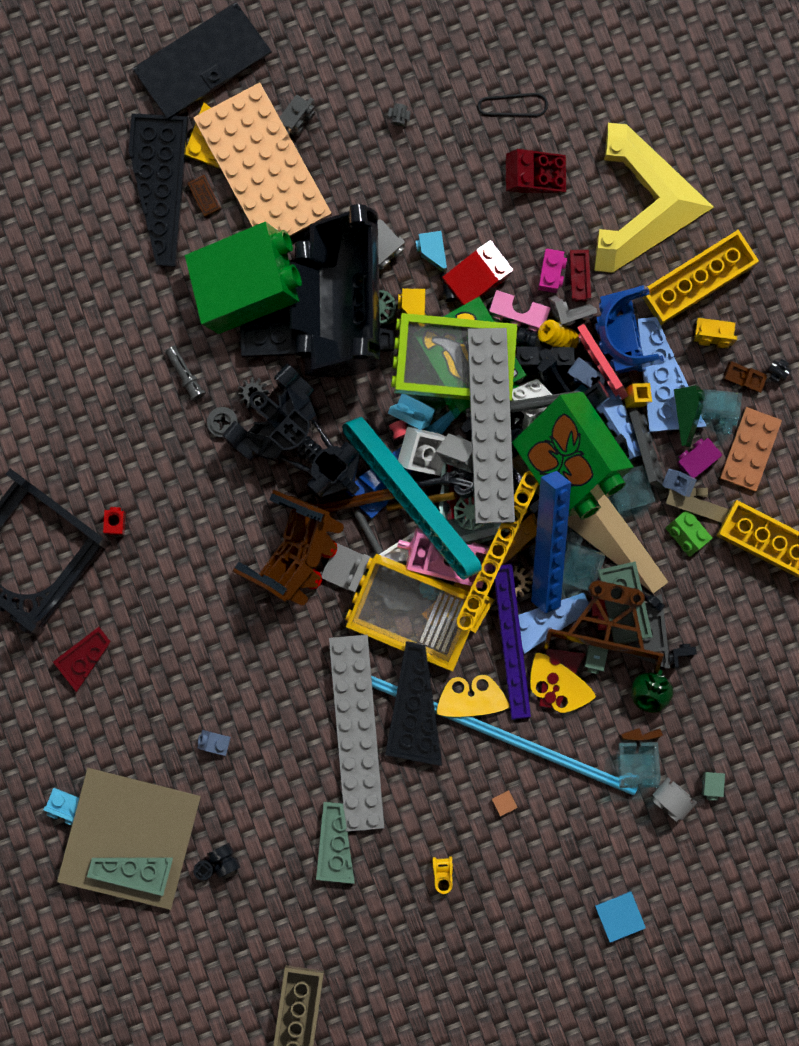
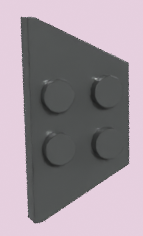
M662 594L657 595L656 598L663 604ZM647 602L645 605L653 637L643 639L644 649L664 653L661 667L668 669L670 668L664 609L661 612L657 611ZM638 641L630 642L628 646L639 648ZM629 654L653 664L656 659Z

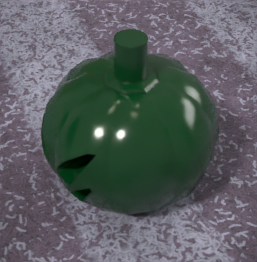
M659 669L658 674L654 672L643 673L635 678L631 686V699L639 709L656 713L666 709L673 698V687L668 679L662 676V670Z

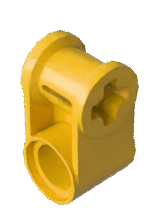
M452 856L446 859H436V857H433L435 889L441 894H447L451 891L453 885ZM447 864V866L438 867V865ZM445 879L449 882V888L446 891H441L438 888L440 880Z

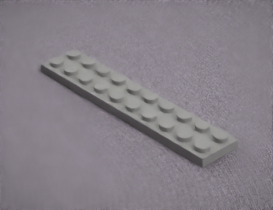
M507 328L467 329L475 524L514 523Z
M368 635L329 638L346 831L384 828Z

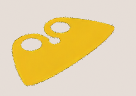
M535 654L530 683L531 690L536 696L544 698L546 693L553 691V686L558 685L560 689L558 692H555L556 699L558 696H565L568 700V704L564 708L558 707L556 700L554 703H551L553 708L560 713L573 711L595 699L596 696L593 690L575 673L561 663L553 665L550 662V657L545 654ZM550 673L558 675L559 680L556 684L548 682L547 676ZM539 681H545L548 684V690L545 693H539L536 690V685Z
M479 675L473 679L472 690L475 693L473 697L468 695V682L461 677H455L449 680L442 692L437 707V714L447 717L478 716L500 712L510 706L502 690L489 676ZM480 679L486 680L488 682L487 690H478L476 686L477 681ZM457 681L464 684V691L462 693H455L452 689L453 683Z

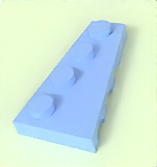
M610 386L604 387L610 399L600 405L597 410L600 414L604 413L608 420L606 424L610 430L616 432L617 435L622 434L626 438L630 456L628 459L641 456L635 430L627 414L626 407L623 405L620 396L614 395Z
M585 592L561 600L560 608L546 614L537 608L519 615L524 654L545 641L548 627L560 631L577 620L588 605Z

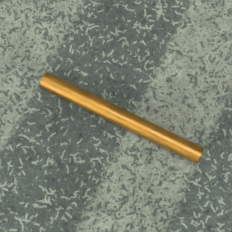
M449 492L427 497L432 503L457 499L456 492ZM399 502L386 505L388 511L403 509Z

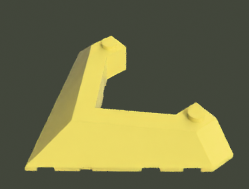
M608 123L604 160L623 162L656 200L619 231L599 229L594 271L614 273L714 207L627 124Z

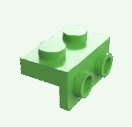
M689 511L683 512L666 526L667 531L689 557L712 539L711 535Z

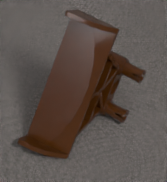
M599 580L592 581L588 586V591L593 598L569 631L564 632L548 627L544 650L548 649L550 638L553 636L656 659L653 672L657 674L659 672L664 653L661 651L645 650L636 611V607L642 605L645 600L641 590ZM614 588H619L622 592L621 597L618 599L611 597V591ZM598 599L625 604L630 607L609 621ZM594 603H596L604 620L585 616ZM632 611L635 627L616 623ZM582 620L607 625L604 640L573 634V631ZM611 626L636 631L639 648L609 642Z

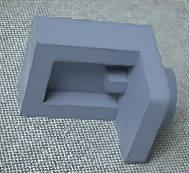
M668 469L662 486L672 489L683 496L690 497L697 479L681 471Z
M202 730L198 737V749L226 756L231 737Z

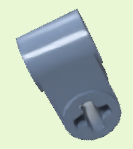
M580 357L576 359L567 372L588 387L593 386L591 385L592 377L596 378L599 376L598 380L602 385L605 382L604 377Z

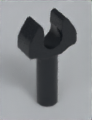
M642 590L645 601L661 612L665 605L654 595H650Z

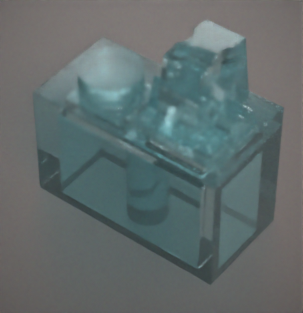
M704 389L705 401H703L701 415H704V418L715 419V416H718L719 424H723V435H731L733 425L737 426V422L740 419L742 393Z

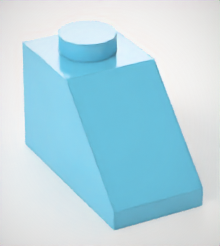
M436 231L419 234V240L415 241L417 251H421V257L440 271L447 272L442 232Z

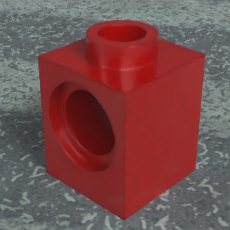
M110 507L109 510H104L103 533L105 535L125 536L126 512L121 511L120 507ZM113 516L119 517V523L116 526L110 524V519Z

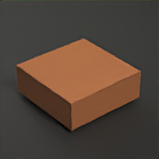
M509 790L492 798L500 816L518 808Z

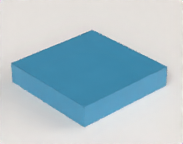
M631 891L595 905L609 942L646 928Z

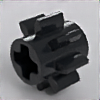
M782 358L779 362L774 360L767 371L771 374L769 379L775 383L779 380L784 382L791 369L787 368L789 363Z

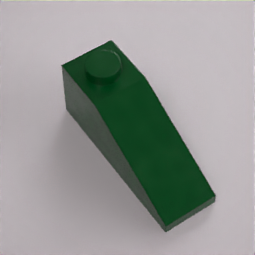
M696 385L674 389L681 445L683 447H691L703 409V401H705L704 390Z

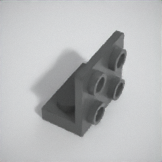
M296 94L279 117L292 139L295 135L299 136L302 133L304 123L307 120L310 121L316 113L314 111V99L311 97L306 101Z

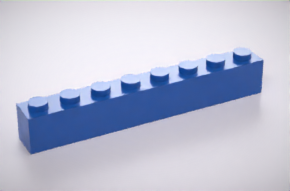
M558 471L542 476L540 480L531 602L545 614L561 607L571 482Z

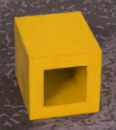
M636 383L625 388L629 395L625 398L626 408L644 407L652 402L650 383Z

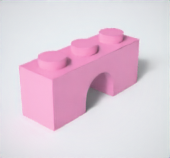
M496 290L489 311L493 320L499 322L506 320L511 324H517L518 328L521 326L527 327L530 332H538L541 324L547 321L550 307L532 302L530 310L520 314L513 309L514 296Z

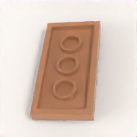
M746 407L720 479L756 492L782 420Z

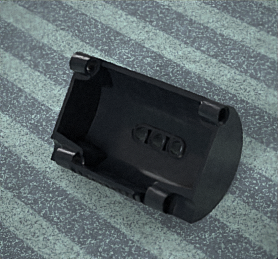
M351 205L348 212L310 224V228L304 230V241L295 243V261L297 264L290 262V265H295L299 271L302 285L296 288L299 302L290 305V329L298 333V336H296V355L305 357L306 376H353L373 371L380 366L378 214L366 205Z

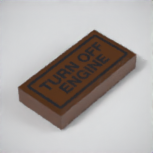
M205 175L188 182V186L204 218L221 210Z

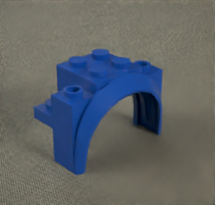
M645 285L600 297L601 303H599L601 316L597 317L598 323L595 324L596 331L600 334L601 338L599 346L601 352L611 358V366L618 373L632 370L642 372L646 371L648 366L664 363L662 355L652 354L643 356L632 300L650 295L649 288Z

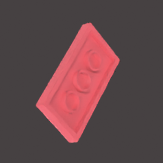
M582 324L577 327L580 331L579 339L614 395H619L622 400L629 395L586 326Z

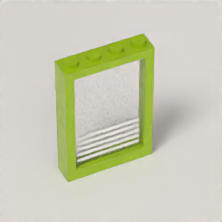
M401 313L400 319L396 320V330H399V337H395L394 349H398L397 357H393V368H396V375L392 376L391 387H394V393L470 400L467 329L507 328L510 401H512L517 324Z

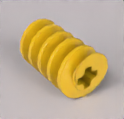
M554 320L545 321L538 330L539 340L553 347H574L575 349L579 343L578 333L575 330Z

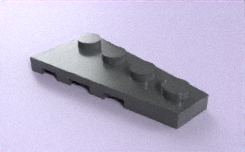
M637 410L632 411L630 416L649 483L660 491L666 490L668 488L662 486L665 478L652 443V436L646 426L648 425L647 419L644 414L642 415Z

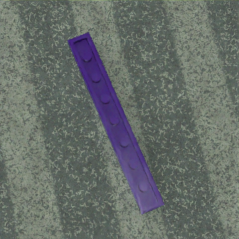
M512 564L501 565L495 577V588L512 719L531 717L513 567Z

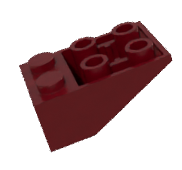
M515 149L506 153V191L519 193H566V155Z

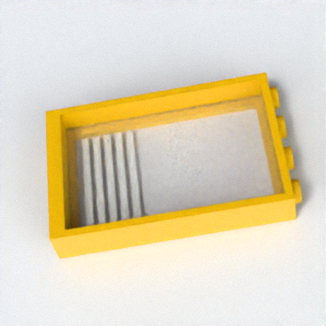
M376 553L374 558H370L366 568L369 571L367 576L363 575L359 586L362 588L360 593H355L352 603L355 605L353 610L349 609L345 620L348 621L346 627L402 651L405 650L406 641L426 644L428 661L453 671L470 630L461 631L456 626V619L469 592L430 575L407 570L406 565ZM470 599L468 601L470 609L478 608L477 600ZM468 617L460 618V625L462 627L470 626V619Z

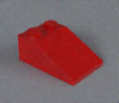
M490 240L445 274L442 279L461 304L465 305L475 298L483 296L506 280L513 272V269Z

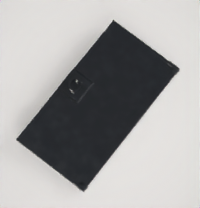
M234 2L132 69L166 118L170 119L210 92L226 84L230 79L271 54L272 51L238 3Z

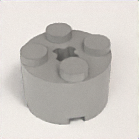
M667 777L652 794L654 796L653 802L661 809L663 807L667 808L668 815L677 822L679 819L683 820L697 802L694 799L691 802L690 795L674 781L670 784L671 779Z

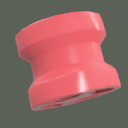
M399 420L389 425V429L393 431L394 440L405 437L406 422Z

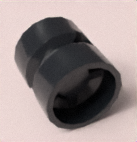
M230 843L207 853L210 862L216 865L214 870L218 878L241 868L237 857L232 856L234 851Z

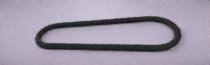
M525 93L484 97L479 100L477 107L483 115L537 117L546 112L548 101L541 93ZM536 95L542 97L545 101L544 110L537 114L487 113L482 111L480 107L482 101L489 99Z

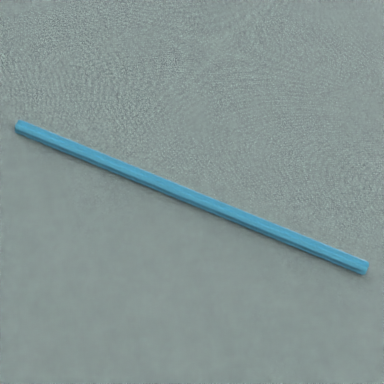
M371 676L373 688L396 697L398 686ZM434 702L435 714H437L438 703ZM443 716L631 795H635L638 786L473 717Z

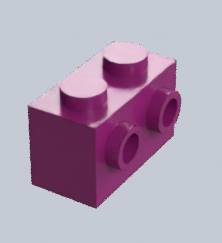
M701 438L693 444L694 449L690 453L686 450L678 457L680 461L677 462V465L685 474L696 478L722 456L721 452L709 438L706 440Z

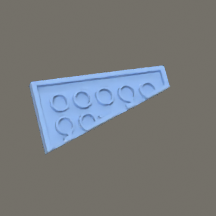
M657 317L637 319L643 356L659 354L664 359V363L648 366L646 371H642L643 382L650 383L652 402L646 405L649 432L679 430L674 389L689 386L675 360ZM700 415L697 428L706 427L705 421Z

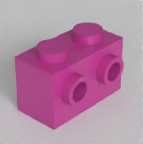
M545 249L538 290L557 293L558 287L562 288L564 276H560L561 269H565L567 262L563 251Z

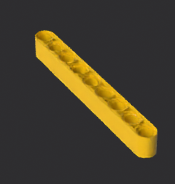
M531 471L523 475L514 494V511L519 514V519L514 523L500 524L481 565L482 569L477 574L456 619V626L461 631H468L474 625L539 483L536 479L535 484L532 486L525 482V478L528 476H532L535 479ZM525 494L527 502L520 503L517 500V495ZM501 530H510L511 537L507 539L503 538L501 536ZM495 546L502 548L503 554L501 556L493 554L492 550ZM492 564L495 567V572L492 574L486 573L484 566ZM480 581L487 585V589L483 592L478 591L476 588V584ZM470 599L478 601L479 606L477 609L469 608L468 601ZM468 617L470 619V626L462 627L460 625V618Z

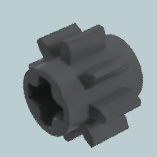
M394 104L393 108H389L387 119H391V124L404 126L405 121H410L411 111L407 110L408 106Z

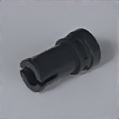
M443 273L440 275L443 286L444 302L455 301L457 297L442 279L447 273Z

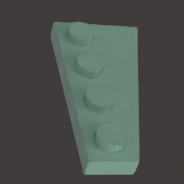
M324 802L316 880L355 884L343 803Z
M173 857L92 858L87 877L163 896Z

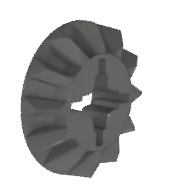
M218 407L211 411L207 418L208 429L213 435L223 437L222 434L234 421L238 423L237 416L229 408ZM223 415H225V421L230 424L224 425L221 430L220 424L214 421L221 420Z

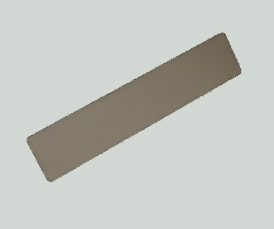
M670 489L666 504L721 523L724 522L730 510L692 496H683Z

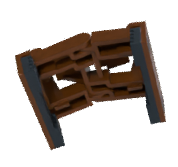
M273 489L269 500L291 508L283 535L284 541L259 574L240 562L237 563L233 572L250 584L283 601L291 600L303 606L307 603L308 598L299 590V587L318 588L322 582V575L312 568L317 567L321 556L331 558L337 552V544L330 538L327 532L339 534L343 531L344 526L341 522L331 518L330 512Z

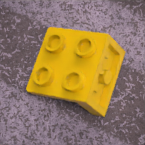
M697 318L694 341L699 342V345L710 346L711 343L718 344L717 347L729 348L737 340V336H734L735 323Z

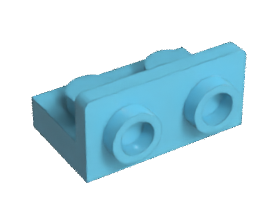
M401 394L398 404L390 406L388 414L419 430L429 427L435 413L434 408L406 394Z
M53 788L48 803L43 810L47 812V816L58 819L59 816L65 819V823L72 825L79 797Z

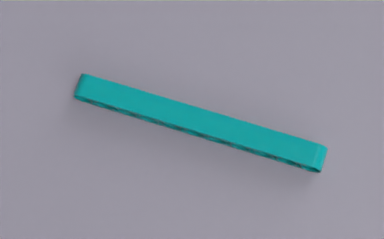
M357 417L344 423L342 429L346 438L456 574L464 580L479 573L482 569L479 559L365 419Z

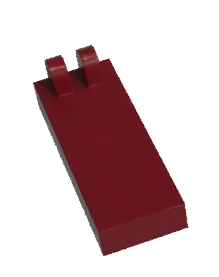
M570 250L572 301L587 302L591 300L589 250Z

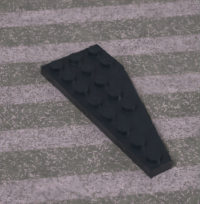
M132 113L128 151L147 222L146 225L151 239L155 262L157 266L176 267L189 118L187 116H173L167 119L165 115Z

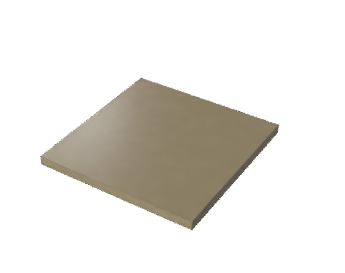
M87 767L57 882L171 910L201 796ZM173 857L163 896L88 878L87 874L91 859Z

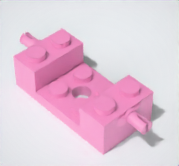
M416 528L414 537L410 542L398 541L397 548L408 550L407 570L469 586L473 585L477 574L464 580L461 579L452 567L444 562L443 556L420 528ZM472 542L471 545L467 544L482 565L490 546ZM486 564L484 566L485 572L487 570L494 572L493 565ZM478 582L476 587L482 589L484 582Z

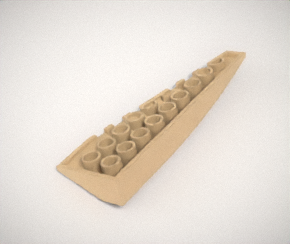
M520 454L512 460L513 467L522 477L526 472L530 471ZM532 476L525 478V481L530 486L535 484V479ZM538 484V487H537V489H536V491H535V493H536L538 496H539V493H540V485H539V484ZM605 494L598 500L601 508L593 516L585 520H581L578 515L568 517V526L617 565L636 561L640 583L652 594L668 583L658 566Z

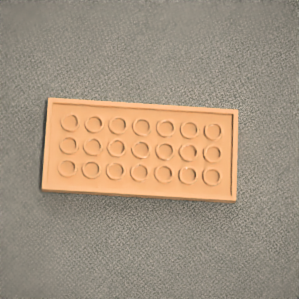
M261 83L193 117L252 227L266 221L278 231L285 230L289 237L310 227V224L332 215Z

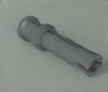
M174 345L166 349L165 353L180 376L182 387L186 388L189 393L190 401L193 402L206 394L205 390L201 389L197 382V377L189 371L176 346Z

